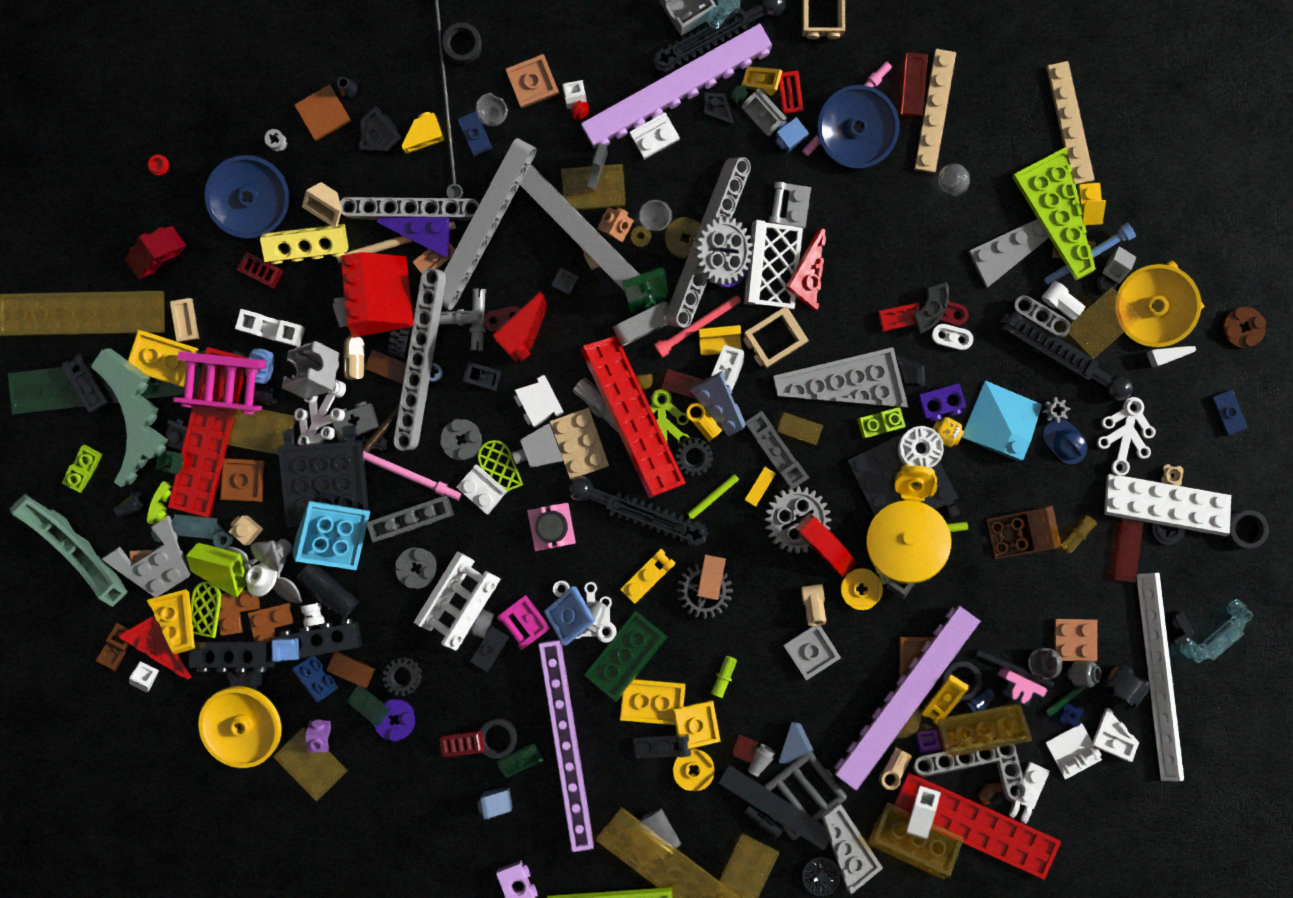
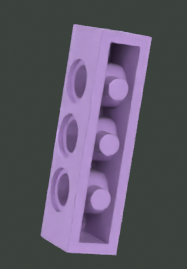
M521 860L497 870L496 874L506 898H536L538 896L535 885H531L529 882V869L526 864L523 865ZM513 882H522L524 888L521 890L515 889Z

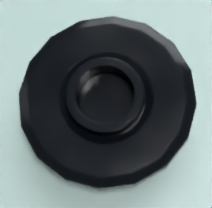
M827 857L811 859L802 870V881L805 888L816 896H826L833 893L840 883L841 874L839 868L833 860Z

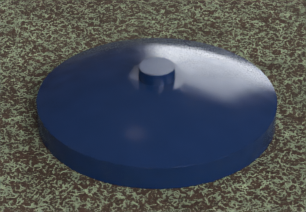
M853 85L840 89L826 100L818 115L817 136L823 151L831 160L847 168L862 169L881 162L890 154L898 139L899 119L894 105L885 94L870 86Z
M239 155L223 161L213 170L205 188V203L209 215L222 230L236 237L256 238L264 233H270L282 222L289 205V190L285 178L272 163L258 156Z

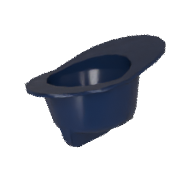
M1060 419V423H1055V420H1053L1044 428L1043 437L1046 445L1062 462L1076 464L1085 457L1087 443L1071 423Z

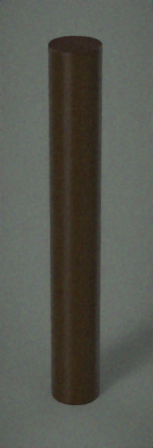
M400 403L363 445L365 452L368 453L398 418Z

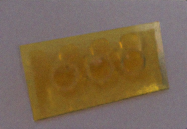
M1020 703L938 719L939 737L943 750L948 757L1032 741Z
M889 802L886 803L874 824L867 844L941 879L950 877L964 837L934 823L931 825L927 840L907 834L911 813Z

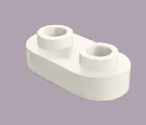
M946 324L936 326L931 333L932 340L936 344L957 350H966L973 343L971 332ZM940 331L944 332V339L939 338L938 333ZM960 336L965 339L964 344L959 343L958 338Z

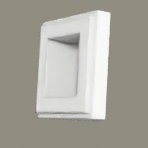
M582 80L563 84L567 108H571L579 100L587 103Z
M140 661L130 676L129 683L148 692L159 670Z

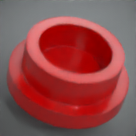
M581 100L574 103L570 109L572 117L575 120L584 119L589 112V104Z
M154 155L148 161V169L154 175L160 176L168 171L169 162L162 155Z

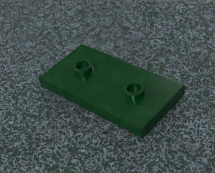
M663 268L622 281L631 314L652 308L665 301L666 303L670 302Z
M634 611L584 676L617 702L668 636L640 613Z

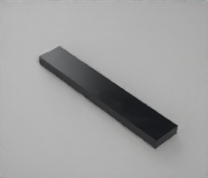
M730 764L718 781L719 784L822 850H825L830 842L825 825Z

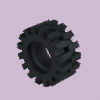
M413 327L391 331L390 343L388 345L389 355L401 358L407 357Z
M689 437V439H683L682 443L679 442L678 448L675 449L674 459L679 469L685 474H690L691 476L697 474L699 476L703 471L705 473L708 467H711L713 453L704 440L698 437ZM691 449H697L701 452V459L696 464H690L686 460V454Z
M407 657L397 658L387 664L383 671L384 677L382 680L385 682L384 686L389 689L390 693L393 692L397 696L410 694L420 684L422 679L421 669L418 668V664L414 663L412 659H407ZM403 668L409 672L410 679L408 683L399 684L395 681L394 675L398 669Z

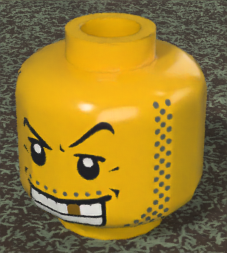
M944 417L941 422L937 420L933 427V430L940 435L943 445L947 447L957 446L964 433L961 430L962 425L949 417Z

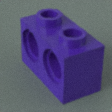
M960 383L917 396L923 420L929 418L930 422L942 419L941 415L949 413L950 416L962 413L961 409L966 407ZM949 395L956 398L955 406L948 404L947 398ZM929 401L936 403L937 409L935 412L928 410L927 404Z

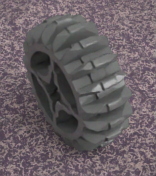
M695 564L696 571L693 572L690 567L687 568L690 575L687 576L685 573H682V577L686 581H678V584L683 585V589H677L678 593L683 592V596H679L678 600H686L682 607L685 608L689 605L690 608L687 611L689 614L694 609L696 610L695 617L697 618L700 612H703L704 619L707 618V612H710L713 618L715 617L714 610L721 614L722 610L719 607L721 605L725 608L728 607L724 600L731 601L732 598L726 596V592L731 593L733 589H726V586L732 584L730 580L724 582L723 579L727 578L728 574H723L721 582L722 593L719 592L718 602L711 607L703 608L707 598L703 597L702 599L699 596L696 606L690 601L687 589H692L698 593V589L694 587L699 588V584L690 583L696 575L702 574V569L699 568L698 564Z

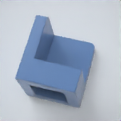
M298 638L272 640L273 662L299 659Z

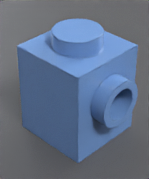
M796 117L789 123L785 121L777 128L776 143L782 150L785 148L789 152L804 141L809 133Z

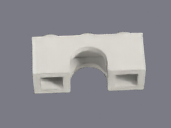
M243 309L240 310L235 329L241 332L295 347H300L305 328L301 325L272 319Z

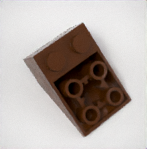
M1053 506L987 519L995 559L1051 550L1061 546Z

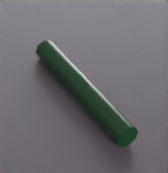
M1074 687L1045 710L1046 714L1051 717L1087 688Z

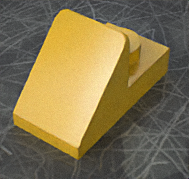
M747 67L742 87L752 90L760 88L772 96L777 91L782 70Z
M1100 183L1079 184L1078 195L1083 225H1102L1106 200L1101 199Z

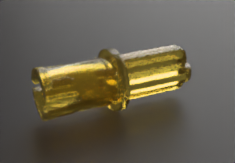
M1086 515L1076 529H1072L1073 533L1062 544L1063 549L1068 553H1072L1082 540H1086L1087 534L1097 525V522Z

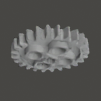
M714 217V219H708V224L701 225L703 230L696 231L699 238H693L697 246L692 247L693 250H696V254L692 255V257L698 259L694 266H700L698 273H704L703 278L710 279L711 283L731 284V281H738V277L744 276L742 270H748L745 264L752 262L748 255L753 254L752 251H749V247L753 246V244L747 242L751 236L745 235L747 228H741L742 223L736 222L735 218ZM708 248L737 250V253L708 251Z
M797 486L794 492L788 487L787 494L780 490L781 497L774 495L773 498L776 502H768L772 508L771 510H765L770 515L764 518V521L769 522L765 529H771L768 537L775 536L773 544L781 542L779 548L783 549L787 546V552H791L793 547L795 553H799L800 548H802L803 552H808V546L813 549L801 537L802 535L799 532L797 538H790V530L796 528L799 523H793L784 530H782V526L793 522L796 519L795 515L803 516L810 510H813L812 515L830 530V527L825 525L826 522L831 521V519L826 518L830 511L823 509L827 503H820L822 496L815 498L816 491H811L808 494L807 487H804L801 492L800 486ZM800 500H803L806 504L803 511H799L797 508V503ZM782 510L788 513V518L784 522L779 518Z

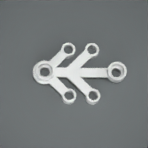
M335 380V388L333 391L328 392L319 411L317 404L318 395L311 399H304L309 403L310 428H308L307 422L308 411L301 408L295 411L294 417L299 421L301 431L297 444L318 443L326 439H333L335 430L325 425L335 421H342L345 413L341 409L334 408L329 415H325L334 398H340L344 395L346 386L343 382ZM323 427L321 433L316 434L318 428Z
M1136 397L1128 398L1124 402L1121 411L1111 417H1105L1101 421L1103 428L1111 429L1115 426L1116 422L1126 417L1124 426L1108 436L1100 437L1097 440V446L1100 449H1106L1112 442L1122 437L1117 460L1113 461L1111 465V470L1115 475H1125L1130 469V465L1126 461L1130 440H1132L1137 448V456L1139 458H1148L1151 454L1150 448L1145 446L1134 428L1135 419L1142 428L1141 435L1144 438L1154 437L1155 429L1149 425L1142 414L1144 404ZM1131 404L1136 406L1135 411L1130 410ZM1107 419L1111 420V426L1109 427L1105 424ZM1147 428L1151 430L1150 436H1147L1145 433ZM1102 439H1105L1107 441V445L1105 447L1101 445ZM1143 448L1147 451V454L1145 456L1141 455V450ZM1118 463L1122 465L1121 471L1116 469Z
M558 581L554 584L553 592L557 597H561L565 593L558 591L559 585L565 586V592L570 589L567 582ZM588 582L584 588L587 593V607L589 609L595 602L597 586L594 582ZM589 584L594 585L595 590L593 592L587 590ZM604 596L599 601L602 603L603 599H608L610 602L605 608L600 629H597L596 633L586 629L575 639L583 636H597L602 642H610L615 638L616 627L610 622V606L612 604L610 597ZM608 628L610 634L606 636L602 633V630Z

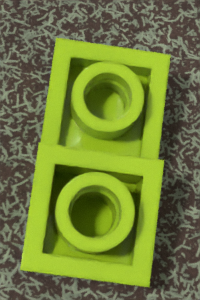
M900 407L857 419L862 439L905 427Z
M87 445L81 446L74 464L69 466L62 483L79 493L82 492L103 454Z
M163 481L154 494L147 516L149 524H155L166 517L167 514L165 512L168 507L163 504V501L166 502L171 497L173 489L171 483Z

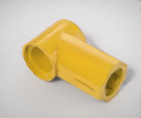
M693 402L688 406V418L708 441L712 440L722 431L721 427L701 403ZM697 406L701 408V416L693 417L690 413L692 407Z

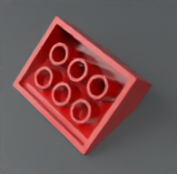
M367 252L341 255L346 319L352 337L414 327L406 256Z
M541 293L493 335L516 362L518 360L524 361L531 354L529 350L532 349L548 308Z

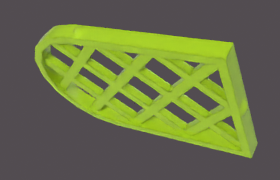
M493 440L488 441L480 448L478 454L480 467L484 471L491 472V477L493 473L500 476L499 484L502 478L510 480L507 487L502 486L509 492L523 485L512 453L507 445L501 441ZM495 443L503 445L501 451L493 449ZM484 447L490 450L487 457L481 455ZM504 448L507 449L509 455L503 453ZM492 451L499 453L496 461L489 458ZM501 455L508 457L506 465L499 462ZM481 457L486 459L483 465L481 462ZM488 460L495 463L492 470L485 467ZM510 460L512 461L514 468L508 466ZM497 464L504 467L502 474L495 472ZM507 468L514 471L511 478L504 476ZM515 473L517 474L520 482L513 479ZM512 482L519 484L509 488Z
M202 582L196 586L192 594L190 606L194 623L193 629L196 627L198 632L193 631V634L215 638L221 605V592L217 586L210 582ZM201 586H204L206 589L203 593L199 590ZM212 588L216 590V594L212 595L210 591ZM206 593L210 596L208 601H205L203 597ZM199 599H201L203 602V605L200 608L196 603ZM211 601H213L215 607L212 610H210L208 604ZM204 607H206L208 613L205 616H203L201 610ZM197 613H199L201 619L198 622H196L194 616ZM209 615L213 620L210 624H208L206 621V618ZM202 621L206 626L203 630H201L199 627V624ZM208 629L210 634H205L204 632Z

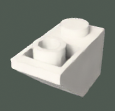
M922 786L919 787L907 834L927 840L941 792Z

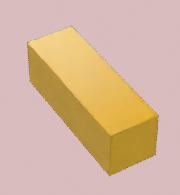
M764 467L744 500L756 507L776 473Z

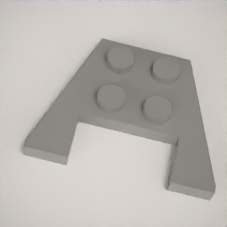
M169 515L151 527L164 543L157 549L134 563L130 561L120 546L103 557L107 564L154 597L163 594L188 578L191 574L183 551L179 548L176 532L173 531Z

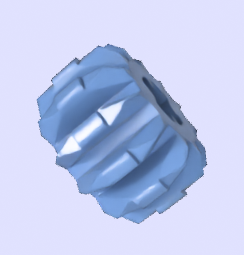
M253 349L249 354V359L266 360V368L258 369V373L255 375V383L266 384L273 373L275 360L273 353L264 349Z

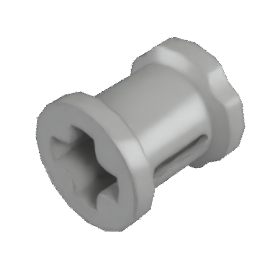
M271 129L265 134V142L273 151L278 152L286 148V138L280 131ZM274 138H275V139H279V142L276 143V142H273L272 140H273Z

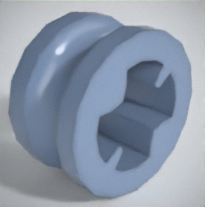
M432 363V367H435V370L438 369L439 372L435 374V378H431L430 375L429 381L436 382L441 379L443 371L438 364Z

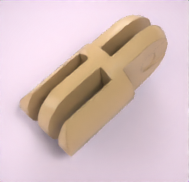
M348 336L344 342V377L347 380L360 379L364 376L365 345L364 340L360 336Z

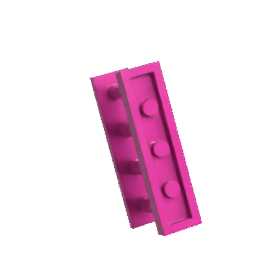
M178 352V360L185 361L187 367L184 397H174V402H181L182 407H194V404L241 409V413L254 414V411L262 410V406L253 405L255 375L258 373V369L266 368V360ZM198 362L205 363V367H207L204 400L192 398L195 366L198 365ZM218 364L225 365V369H227L224 402L212 401L215 368H218ZM238 367H245L247 372L244 404L233 403L235 371L238 370Z

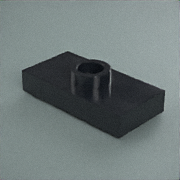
M491 626L470 662L488 672L510 636Z

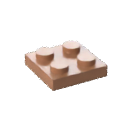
M544 54L506 69L521 108L559 94Z
M1054 619V650L1058 652L1062 661H1097L1096 619Z

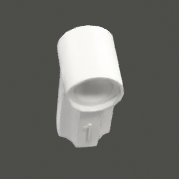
M1054 281L1041 297L1046 304L1052 308H1057L1072 321L1085 308L1082 303L1069 294L1068 289L1057 281Z

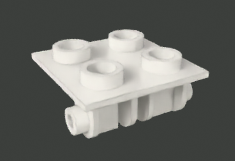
M1082 723L1045 742L1065 779L1102 760L1100 751L1092 746V741Z

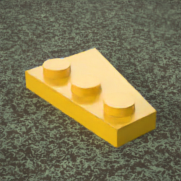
M185 589L148 599L147 602L163 630L162 633L171 651L177 654L195 649L189 592Z

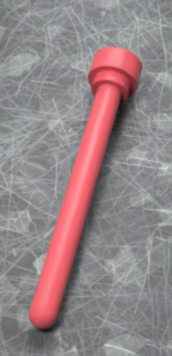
M734 296L667 341L664 339L654 343L657 352L662 358L665 357L672 350V346L739 304L741 301L740 297Z

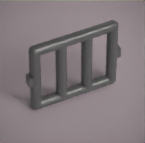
M813 752L796 759L764 785L770 791L777 787L789 803L808 814L783 782V780L793 774L820 808L812 816L817 821H820L822 819L821 815L836 802L841 804L847 799L844 791L832 778L833 774L828 768H824ZM807 761L812 764L836 795L828 804L799 769ZM777 821L792 840L800 837L799 834Z

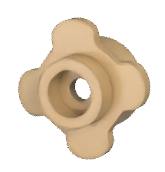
M1169 464L1163 467L1164 476L1161 478V482L1180 486L1182 484L1183 468L1181 466L1171 467Z

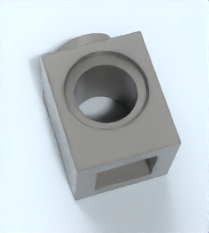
M1119 246L1107 260L1102 273L1120 284L1131 271L1136 257Z

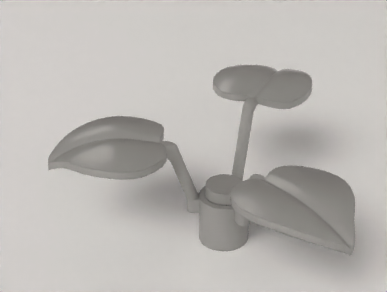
M280 539L276 544H274V541L254 543L251 546V551L255 556L253 560H249L246 553L238 548H223L241 554L245 573L257 561L262 562L270 570L277 571L276 582L272 587L274 591L286 601L293 603L303 602L296 586L290 580L280 577L281 570L287 562L285 558L293 550L292 545L287 540Z

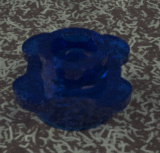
M1071 704L1064 705L1060 720L1064 724L1070 723L1073 727H1078L1084 710L1081 707L1075 708Z

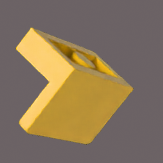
M740 325L699 329L701 355L721 354L724 345L742 350Z

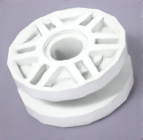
M925 426L914 427L908 430L901 437L898 444V456L904 465H918L931 468L939 462L944 451L940 435L932 428ZM921 443L925 446L924 454H919L916 451V444Z

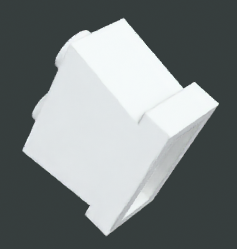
M545 375L537 378L538 383L515 390L517 395L514 398L518 406H523L526 411L523 414L526 422L534 427H537L554 413L556 416L564 413Z

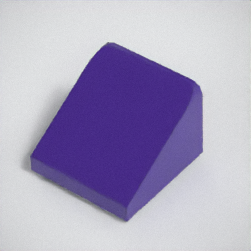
M937 729L916 732L920 757L941 752Z

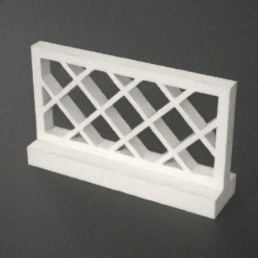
M760 220L752 223L750 243L753 246L749 248V251H752L753 254L749 255V259L752 262L748 263L744 304L780 308L787 306L788 309H795L796 296L785 288L786 284L780 275L786 270L792 275L799 264L803 227L765 223V221ZM766 228L774 229L779 236L771 242L766 236ZM788 231L797 232L796 241L792 244L784 237V234ZM779 238L787 245V248L781 253L773 245ZM769 246L777 255L770 262L764 257V250ZM790 249L794 254V261L788 265L781 255ZM778 258L785 266L779 273L771 266V263ZM766 267L774 274V277L768 282L762 277V271ZM777 278L784 288L775 294L768 284ZM765 287L773 296L768 301L759 300L760 291ZM784 290L790 295V304L782 303L778 298V295Z

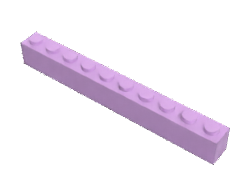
M758 24L581 123L582 129L594 149L600 143L608 145L610 143L609 140L625 136L628 133L627 130L633 127L635 129L640 127L650 117L654 119L663 114V110L668 107L670 109L677 107L684 98H693L699 93L700 89L704 87L706 89L711 88L717 83L716 80L722 77L726 79L734 74V70L740 67L744 69L751 65L752 60L766 57L770 54L769 51L771 50L772 43L761 24Z
M952 607L945 616L947 621L944 625H938L933 632L936 636L931 642L927 641L921 649L922 655L919 659L916 657L909 665L911 670L907 675L903 674L896 683L898 685L897 689L894 692L890 691L884 699L886 704L882 709L878 708L874 712L872 723L869 726L866 724L859 733L861 738L857 743L855 741L852 742L847 749V752H849L845 759L841 758L834 767L836 769L835 774L855 790L859 788L980 623L977 618L962 607Z
M560 639L540 642L539 648L572 852L593 849L594 841L562 643Z

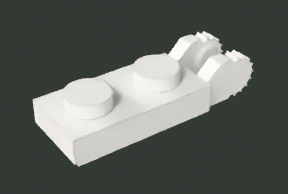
M1028 763L1023 774L1026 794L1021 800L1013 802L1009 817L1014 818L1017 815L1021 803L1026 806L1021 816V822L1026 823L1048 777L1049 770L1034 763ZM1018 788L1014 797H1019L1020 795Z

